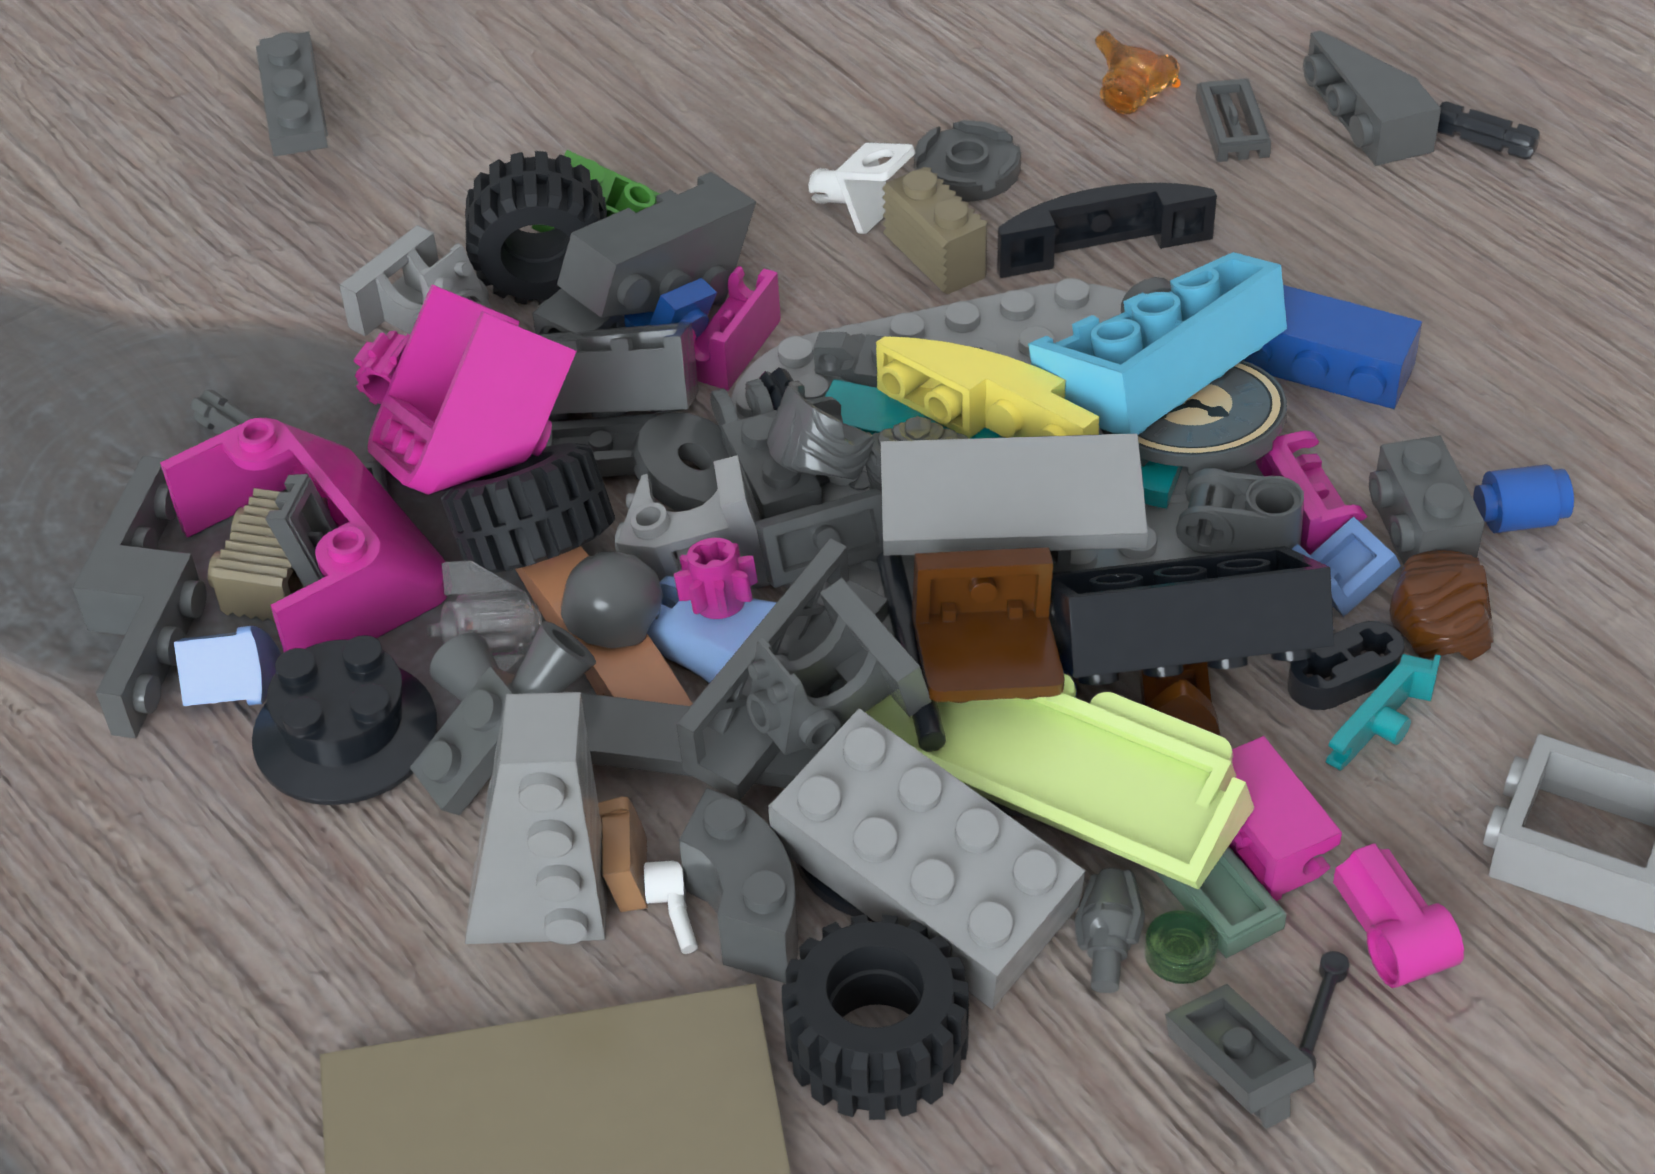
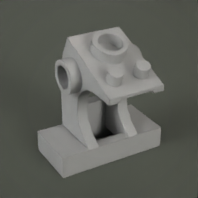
M416 225L339 285L348 327L363 336L368 335L384 321L411 334L431 284L490 309L492 307L488 301V290L477 277L463 245L457 243L450 249L448 254L439 260L434 233L419 225ZM402 268L404 275L391 284L388 278Z
M738 455L713 461L718 489L703 505L691 510L680 512L667 511L662 504L655 501L648 474L641 475L636 492L628 493L626 496V506L629 511L625 521L620 522L616 530V552L638 557L657 572L659 581H661L665 576H674L675 573L682 571L679 557L687 555L692 545L707 538H724L739 545L741 557L753 556L758 583L752 585V589L771 585L767 581L755 521L762 520Z

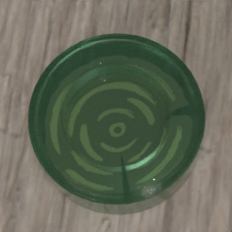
M1175 910L1163 913L1151 922L1146 933L1145 959L1149 968L1157 976L1172 983L1188 984L1205 978L1214 968L1217 957L1218 936L1214 927L1207 919L1194 912Z

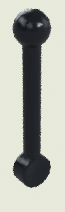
M1337 951L1327 952L1321 957L1319 973L1322 981L1298 1048L1312 1060L1313 1071L1317 1064L1313 1051L1336 983L1342 982L1348 975L1349 960L1344 954Z

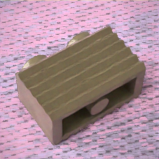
M923 167L886 182L882 188L885 192L882 198L886 201L882 206L886 210L882 215L886 218L883 223L886 229L883 233L942 292L950 294L986 277L987 220H981V215L975 214L974 208H968V203L962 202V197L956 196V191L950 190V185H944V179H938V174L932 173L931 168Z
M254 488L253 497H249L248 505L238 508L234 514L230 539L226 540L225 549L216 551L210 559L208 583L215 590L220 610L227 616L231 613H234L239 618L242 615H246L250 619L257 616L262 621L269 618L275 623L270 605L304 588L265 520L270 510H279L275 500L280 491ZM322 498L328 511L330 512L327 498Z

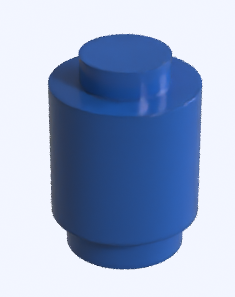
M1548 464L1487 471L1483 476L1482 485H1476L1473 493V500L1484 522L1487 523L1493 533L1555 526L1559 519L1569 518L1574 508L1573 486L1569 474L1565 469L1553 470Z

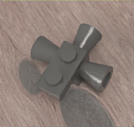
M548 621L541 623L516 675L499 669L486 639L478 633L457 635L438 649L430 664V675L436 683L462 702L410 766V769L442 811L460 816L492 776L506 694L561 693L596 664L594 656L573 635Z

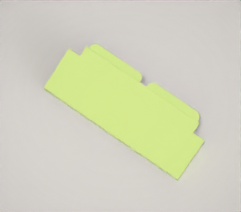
M1065 673L1064 690L1060 695L1054 697L975 700L964 703L937 702L946 743L941 749L932 752L924 751L919 747L912 716L909 717L891 695L865 712L979 795L1198 890L1254 810L1246 782L1235 778L1236 773L1232 764L1233 751L1230 743L1224 737L1112 692L1099 693L1093 697L1090 703L1075 698L1076 687L1072 678Z

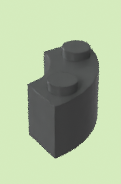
M706 788L679 839L685 891L708 902L717 913L723 965L786 983L785 970L790 959H797L799 941L794 875L788 854L773 829L752 809L723 793Z

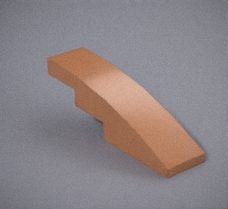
M581 546L548 560L515 569L545 621L551 622L567 632L569 631L561 617V602L570 572L579 562L589 556ZM569 632L591 652L596 660V664L584 674L597 695L685 706L693 704L648 634L637 645L611 649L588 644Z

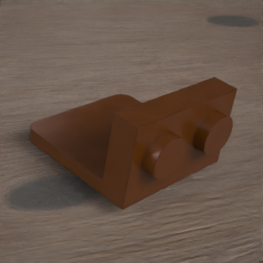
M1049 547L915 553L912 621L923 677L931 700L936 702L964 703L975 700L1035 699L1038 697H1054L1063 692L1065 676L1049 620L1053 560Z

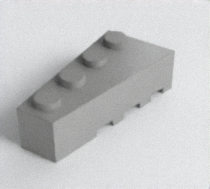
M581 692L506 694L495 751L494 767L489 782L486 809L471 878L465 944L520 942L575 944L580 941L605 940L608 885L603 877L602 824Z

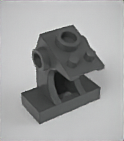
M843 578L820 592L833 627L823 643L800 659L790 661L785 655H775L771 645L762 637L757 640L755 661L748 665V672L752 678L750 695L747 697V710L750 719L758 731L764 734L767 733L784 755L807 747L812 750L824 747L859 708L866 712L889 695L909 717L914 715L923 706L932 702L929 698V692L920 666ZM836 675L846 684L828 696L819 698L807 697Z

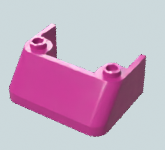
M431 284L373 423L368 439V452L404 486L427 495L522 464L527 461L531 454L539 456L546 447L552 430V422L548 418L577 351L519 327L520 321Z
M253 418L160 462L181 530L187 538L233 516L238 508L248 505L249 497H253L254 488L280 492L287 489L284 483L288 475L308 474L320 496L327 498L330 514L338 528L324 535L316 546L315 556L318 567L325 577L270 605L284 652L295 648L305 649L326 641L350 640L361 635L378 638L437 607L449 595L451 583L447 564L443 557L358 457L346 446L275 419Z

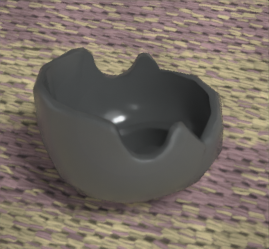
M609 551L598 552L594 556H587L572 569L565 584L561 602V617L568 631L588 644L611 649L634 646L641 643L645 639L653 620L658 619L664 594L657 572L638 557L630 554Z

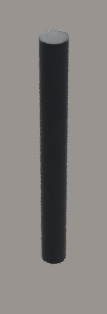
M882 552L877 557V565L884 595L888 598V613L893 635L916 661L922 671L912 621L913 600L902 555L884 556ZM933 700L912 715L919 747L929 752L941 749L946 743L938 704Z

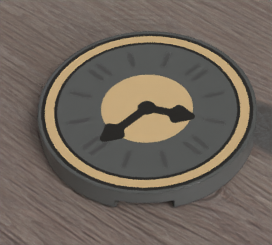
M1242 360L1226 371L1222 377L1209 383L1188 398L1185 403L1175 407L1148 426L1144 432L1138 434L1141 466L1144 467L1149 461L1164 465L1188 467V475H1193L1196 471L1205 468L1230 471L1258 460L1272 450L1273 441L1280 434L1287 421V400L1283 388L1268 372ZM1102 429L1103 435L1112 434V432Z

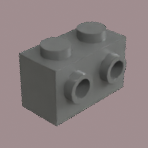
M1441 435L1381 444L1377 470L1369 475V492L1372 503L1377 508L1389 533L1393 548L1398 553L1403 565L1412 555L1433 550L1459 551L1477 558L1485 522Z

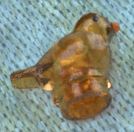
M1105 30L1101 31L1095 38V43L1104 55L1108 65V72L1102 80L1103 86L1100 89V97L1105 105L1113 111L1121 114H1132L1140 106H1143L1148 98L1160 94L1165 87L1178 88L1181 85L1179 63L1174 56L1166 54L1157 55L1147 49L1124 45Z

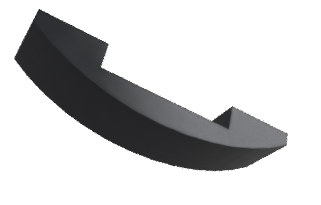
M1131 183L1098 187L1054 198L1023 211L998 227L997 273L1000 278L1054 269V253L1152 235L1160 249L1211 240L1214 233L1217 194L1213 188L1196 185Z

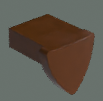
M1207 662L1184 664L1183 673L1168 677H1150L1144 675L1143 670H1140L1142 705L1220 735L1218 717L1211 700Z

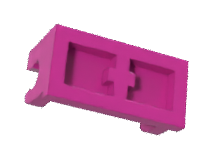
M737 266L728 278L729 297L698 338L693 330L698 382L729 391L781 321L778 272L763 268L758 275L755 291L750 290L744 284L743 277L745 274L741 266Z
M1298 431L1276 437L1273 441L1272 450L1256 460V464L1265 477L1282 476L1289 478L1299 484L1304 491L1301 547L1311 555L1353 516L1360 522L1366 519L1367 515L1358 505L1344 504L1322 469V461L1318 454H1302L1299 457H1294L1293 453L1297 450L1311 448L1319 444V440L1313 432Z
M1262 736L1232 749V764L1236 773L1235 778L1246 782L1254 810L1229 847L1275 901H1278L1282 898L1283 894L1316 880L1330 869V865L1322 856H1315L1325 854L1340 845L1342 831L1265 736Z

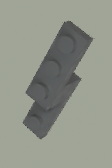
M284 32L271 38L259 39L260 45L256 46L273 156L328 148L326 138L328 131L310 32Z
M142 456L72 587L88 631L125 635L96 691L110 733L113 736L137 737L147 715L152 714L159 704L161 686L171 665L177 664L174 642L185 638L194 618H199L202 615L206 604V586L203 581L199 580L192 554L158 550V541L168 521L174 520L177 516L160 464L166 458Z

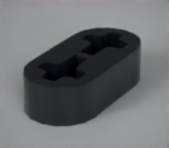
M1380 621L1357 623L1334 633V646L1311 649L1312 656L1310 658L1290 661L1287 682L1288 692L1291 698L1300 706L1311 710H1327L1373 691L1399 665L1402 654H1404V639L1399 631L1391 625ZM1331 676L1330 680H1324L1325 678Z

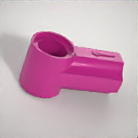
M1375 843L1354 850L1344 863L1335 868L1333 883L1366 931L1370 958L1378 975L1386 985L1391 988H1397L1462 963L1464 959L1463 940L1452 915L1439 903L1427 905L1389 849H1380Z

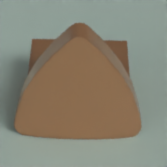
M618 797L600 802L598 805L602 824L603 877L620 912L648 908L644 883V864L647 862V837L640 818L628 797Z

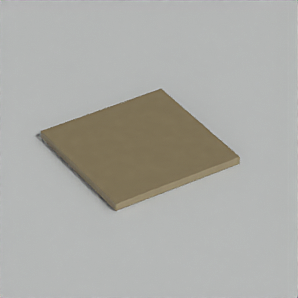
M756 983L320 1054L325 1174H791Z

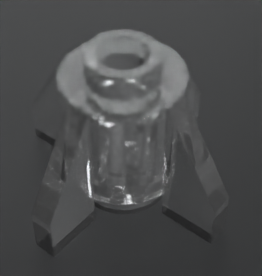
M472 561L442 563L444 595H460L456 601L444 603L440 623L427 625L428 637L442 636L444 644L460 634L478 633L486 639L499 669L506 671L526 655L542 623L537 604L531 602L527 593Z

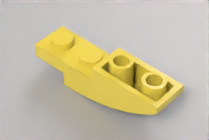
M884 336L876 342L877 389L937 423L955 430L959 434L966 435L969 439L983 428H987L1005 438L1099 435V416L1066 400V380L1039 367L987 350L944 341Z

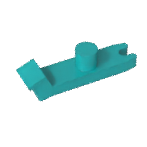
M1402 654L1399 665L1330 740L1328 747L1334 750L1327 757L1326 763L1341 771L1375 734L1394 745H1398L1406 736L1411 725V719L1397 712V710L1409 697L1431 701L1441 656L1435 655L1434 660Z

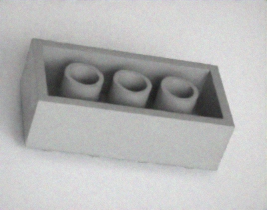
M860 708L769 805L770 827L782 842L788 857L861 912L867 914L873 921L881 922L882 914L898 916L899 925L908 927L914 920L927 926L928 939L939 935L942 936L951 945V957H960L965 968V982H968L969 993L991 1009L997 1005L1079 907L1085 876L1084 869Z

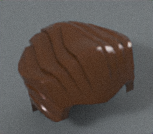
M1433 550L1412 555L1406 560L1392 594L1389 612L1390 620L1394 627L1405 636L1414 652L1421 658L1430 659L1434 658L1435 655L1443 656L1459 651L1468 660H1473L1489 650L1491 643L1494 642L1493 622L1484 566L1480 565L1479 558L1459 551Z

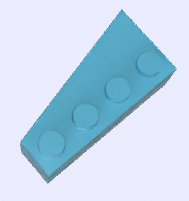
M1232 252L1170 280V292H1154L1149 294L1142 292L1123 301L1125 312L1100 323L1099 318L1091 315L1073 323V335L1054 343L1053 339L1046 335L1028 343L1031 365L1065 379V399L1098 415L1100 429L1112 432V434H1141L1148 426L1175 407L1185 403L1192 395L1212 381L1222 377L1226 371L1252 353L1259 351L1263 345L1287 329L1281 265Z

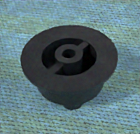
M361 635L350 640L326 641L305 649L295 648L287 650L277 658L275 663L276 673L272 677L267 690V701L260 710L254 724L252 749L255 761L262 775L273 787L285 795L300 801L319 805L356 803L379 796L395 788L413 774L410 766L437 734V713L434 701L426 687L412 674L399 668L394 659L382 650L381 643L375 637Z

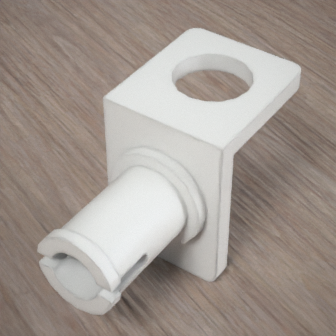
M865 143L837 170L818 168L810 177L809 193L819 192L825 194H814L811 197L812 200L821 204H847L857 233L867 234L884 217L882 215L886 210L882 206L886 201L882 198L885 194L882 188L886 184V180L894 175L915 154L913 145ZM892 157L887 162L879 164V158Z

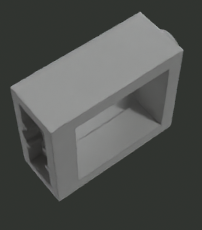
M1538 734L1529 758L1525 759L1515 756L1503 791V795L1513 798L1509 809L1496 805L1490 818L1483 845L1495 849L1488 876L1655 933V843L1647 866L1644 868L1525 828L1539 789L1655 827V771Z

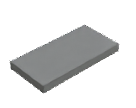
M1138 433L881 442L884 556L1049 547L1050 551L1147 548L1148 528Z

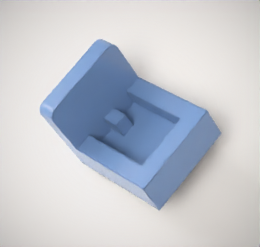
M1354 516L1311 555L1298 544L1292 548V550L1330 567L1332 606L1343 617L1401 566L1396 555Z

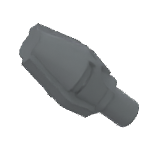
M1106 868L1102 869L1099 874L1091 875L1075 916L1077 944L1081 950H1087L1088 956L1092 959L1090 986L1094 991L1100 993H1114L1119 990L1121 962L1127 958L1132 944L1139 943L1144 925L1145 912L1135 874L1131 870Z

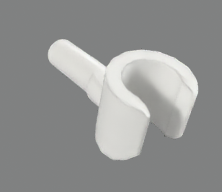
M676 861L646 862L644 864L646 903L668 902L669 915L681 952L689 954L696 951L698 945L686 910V891L681 864Z

